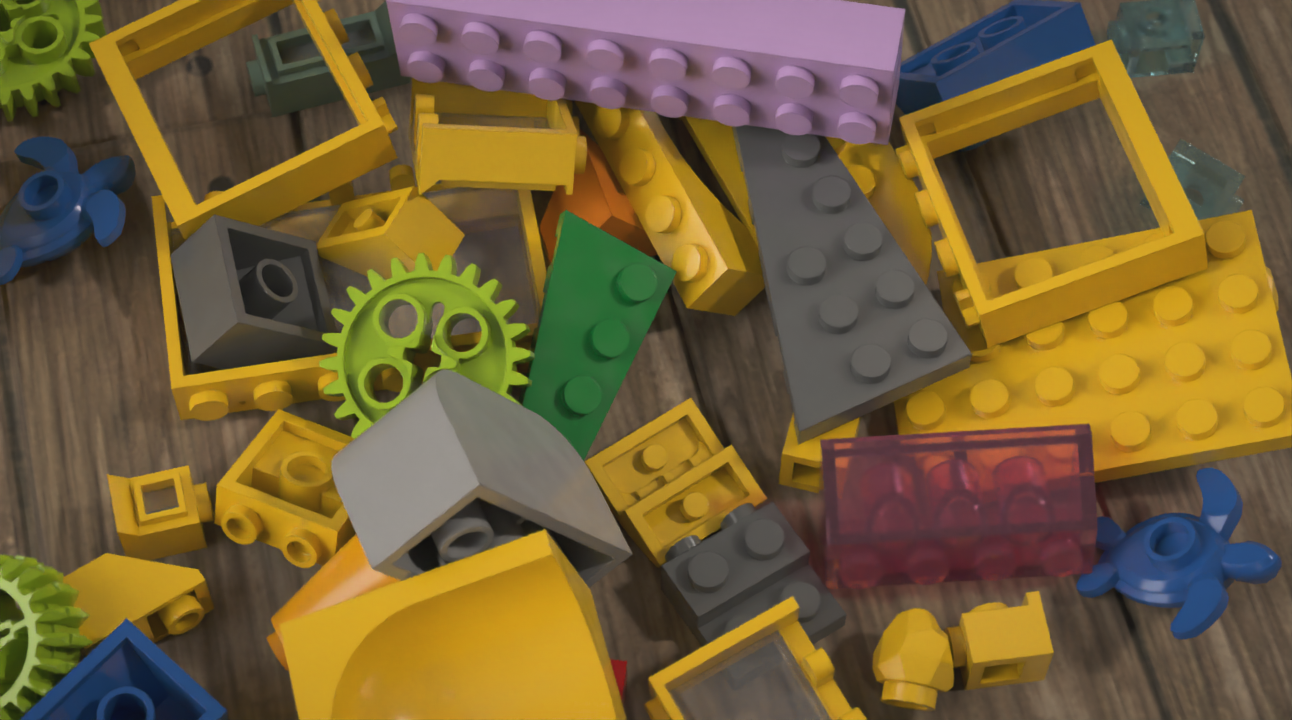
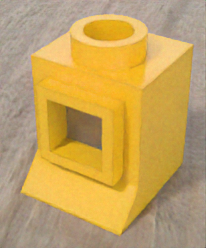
M189 465L133 478L107 474L116 530L126 557L150 561L207 548L203 523L214 521L213 507L207 483L194 485Z

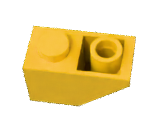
M105 553L63 577V584H69L71 588L80 591L73 607L81 608L82 611L89 614V617L79 627L80 635H84L93 642L80 649L84 658L125 619H128L153 643H156L170 634L179 635L191 630L201 622L206 613L214 609L206 580L198 569Z

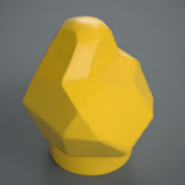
M911 608L896 615L878 642L873 653V672L877 682L883 684L881 702L905 709L934 711L937 694L947 692L953 687L954 670L948 636L939 628L936 618L926 609Z

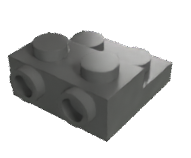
M773 501L758 510L752 503H746L735 508L721 522L720 527L722 531L703 542L697 535L683 538L668 550L665 555L667 563L661 565V590L702 647L791 596L794 597L800 607L798 621L812 644L845 626L847 614L809 565V549ZM771 642L722 670L720 673L735 692L785 661L774 642Z

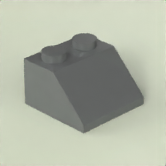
M214 214L170 255L192 362L222 369H232L333 353L337 349V347L322 340L323 334L337 333L333 315L331 314L332 309L316 241Z

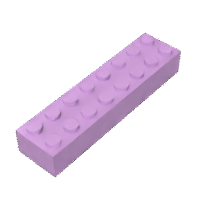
M386 0L401 76L413 77L421 82L436 83L441 81L474 86L479 90L488 92L504 90L532 94L544 100L567 99L595 103L607 109L623 107L651 111L670 118L687 116L715 120L724 125L734 127L750 125L778 129L790 135L813 134L841 138L853 144L876 143L888 145L900 78L905 9L843 0Z

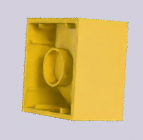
M546 529L279 624L299 720H627L591 590Z

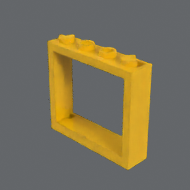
M178 0L88 43L185 241L214 214L260 226L398 158L389 134L398 130V126L382 96L371 101L365 90L374 85L371 76L358 52L349 56L346 55L341 45L350 41L334 8L325 12L322 11L318 4L321 0ZM294 4L359 125L197 204L136 79Z
M1112 39L899 117L906 144L896 148L902 170L907 180L917 176L923 190L914 193L921 217L926 228L938 225L943 239L934 242V246L946 278L958 274L963 290L955 292L954 295L967 329L979 325L987 348L1208 269L1205 234ZM1100 98L1164 237L991 299L933 159Z

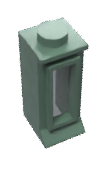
M386 1L373 12L340 19L350 40L341 45L347 56L355 52L359 53L374 85L365 89L367 93L411 83L410 77L401 76ZM307 28L259 39L257 34L251 35L256 60L246 62L249 80L255 97L266 95L272 117L345 99Z

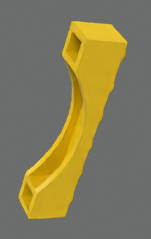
M575 101L660 260L664 265L677 271L672 282L686 308L736 316L765 288L758 255L759 247L748 228L726 209L698 178L681 156L656 112L623 107L607 109L595 103Z

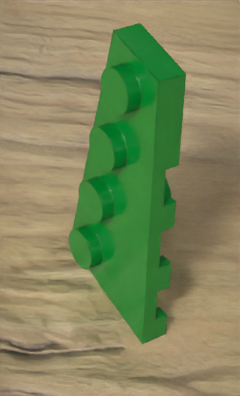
M565 210L559 216L555 234L557 241L552 263L548 266L543 288L545 295L537 328L534 329L530 351L534 353L535 359L529 362L526 377L532 380V386L521 388L518 401L523 407L540 415L554 426L584 461L677 271Z

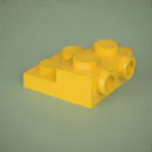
M278 409L217 484L214 524L221 526L226 536L236 543L248 545L258 540L281 549L284 557L297 567L310 568L316 563L324 566L356 534L334 483L331 468L333 457L354 439L349 435Z

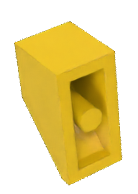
M415 186L342 203L316 246L321 258L364 276H367L369 269H373L387 280L392 277L391 259L395 257L400 259L408 271L411 272L415 269L418 253H425L432 263L433 270L437 271L445 255L453 257L465 234L423 193L419 196L418 189Z

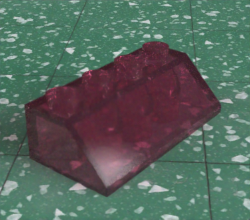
M1090 424L820 440L818 531L827 589H865L876 586L932 585L943 582L998 581L1010 578L1065 577L1076 574H1092L1098 526Z

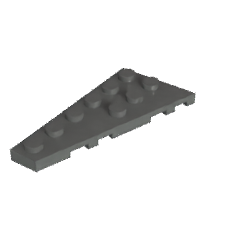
M750 125L732 126L740 169L744 174L749 198L750 217L756 231L759 246L758 255L775 336L778 337L783 360V375L787 394H790L798 445L969 368L972 353L826 137L813 134L790 135L778 129Z

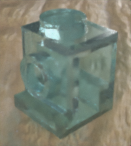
M1147 0L1120 3L1116 20H1110L1107 27V41L1112 39L1130 78L1194 72L1205 38L1195 0Z
M1180 139L1168 158L1183 190L1195 189L1203 196L1204 203L1202 206L1188 198L1197 219L1201 220L1237 213L1244 199L1235 193L1245 176ZM1144 196L1140 205L1151 210V206L1146 196Z

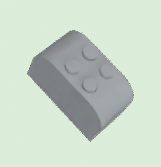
M444 369L437 372L339 451L332 460L331 468L334 483L371 568L398 580L413 577L546 529L588 587H591L633 555L593 475L567 439L540 415L451 370Z

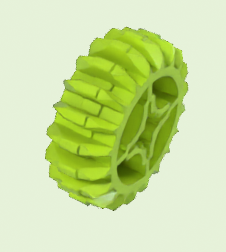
M0 554V720H20L80 663V649L93 643L84 635H80L79 627L89 617V614L82 611L81 608L73 607L80 591L71 588L69 584H63L64 573L58 572L53 567L44 566V563L37 562L36 558L20 555L14 557ZM16 602L18 603L21 609H17Z

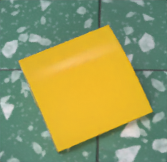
M692 398L687 399L584 461L612 514L657 568L667 563L665 555L678 541L691 535H697L702 541L720 530L723 519L735 508L746 503H752L754 507H757L767 500V497L732 444L726 448L723 447Z

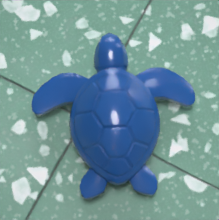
M42 136L30 138L16 147L14 152L20 162L43 171L32 175L24 182L19 192L9 201L0 215V285L11 281L19 272L20 267L35 266L72 253L93 232L100 246L107 247L121 235L126 216L125 204L116 195L128 190L136 176L134 160L128 155L106 158L94 164L83 174H79L75 153L61 139Z
M1202 468L1196 474L1203 497L1200 517L1181 512L1165 513L1149 518L1135 525L1127 532H1124L1111 518L1101 516L1091 519L1088 523V528L1095 547L1105 551L1101 555L1098 564L1087 568L1082 573L1076 584V589L1081 596L1094 598L1115 588L1127 598L1141 604L1160 608L1182 607L1171 623L1170 630L1176 639H1190L1199 636L1223 614L1229 600L1226 589L1234 580L1255 585L1267 583L1277 576L1282 567V561L1272 549L1258 542L1246 541L1230 544L1229 539L1242 515L1243 501L1241 495L1222 471L1215 468Z

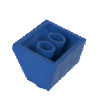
M1013 0L901 62L899 87L895 104L907 115L1096 45L1081 3ZM991 138L957 151L964 152L978 148L987 143Z
M125 619L20 720H228L227 710L134 624Z

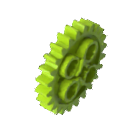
M0 0V109H3L7 122L13 121L17 107L25 106L28 113L35 117L38 116L39 101L45 99L55 107L61 106L58 91L63 88L78 94L81 90L76 75L94 76L95 70L92 59L96 58L88 43L107 35L99 0Z
M418 253L415 269L411 272L408 271L400 259L395 257L391 259V278L386 280L373 269H369L367 276L372 287L369 292L365 294L351 286L346 289L349 297L355 304L351 312L343 309H332L331 314L344 326L341 333H325L322 335V340L338 349L337 356L319 361V367L332 372H338L339 379L328 384L323 390L326 395L344 396L346 399L334 413L336 419L344 421L354 417L359 418L351 434L353 439L357 438L421 385L423 369L414 364V357L416 353L425 354L429 350L433 325L432 313L434 306L438 303L444 305V313L437 325L431 348L433 352L441 356V363L439 367L427 368L423 383L440 370H451L521 405L520 402L510 395L513 387L532 386V380L516 371L517 364L535 359V355L530 350L516 347L515 341L531 332L530 328L525 323L509 324L507 321L520 306L514 299L504 300L497 304L494 302L503 286L495 278L478 288L481 269L473 263L458 277L456 276V259L451 255H445L438 270L434 271L429 257L425 253ZM403 305H413L418 314V323L415 330L406 337L394 338L388 328L392 312ZM467 318L478 320L482 328L479 343L469 351L457 352L451 342V333L454 326L459 321ZM389 368H397L403 378V388L394 400L387 403L380 402L374 392V382L382 371Z

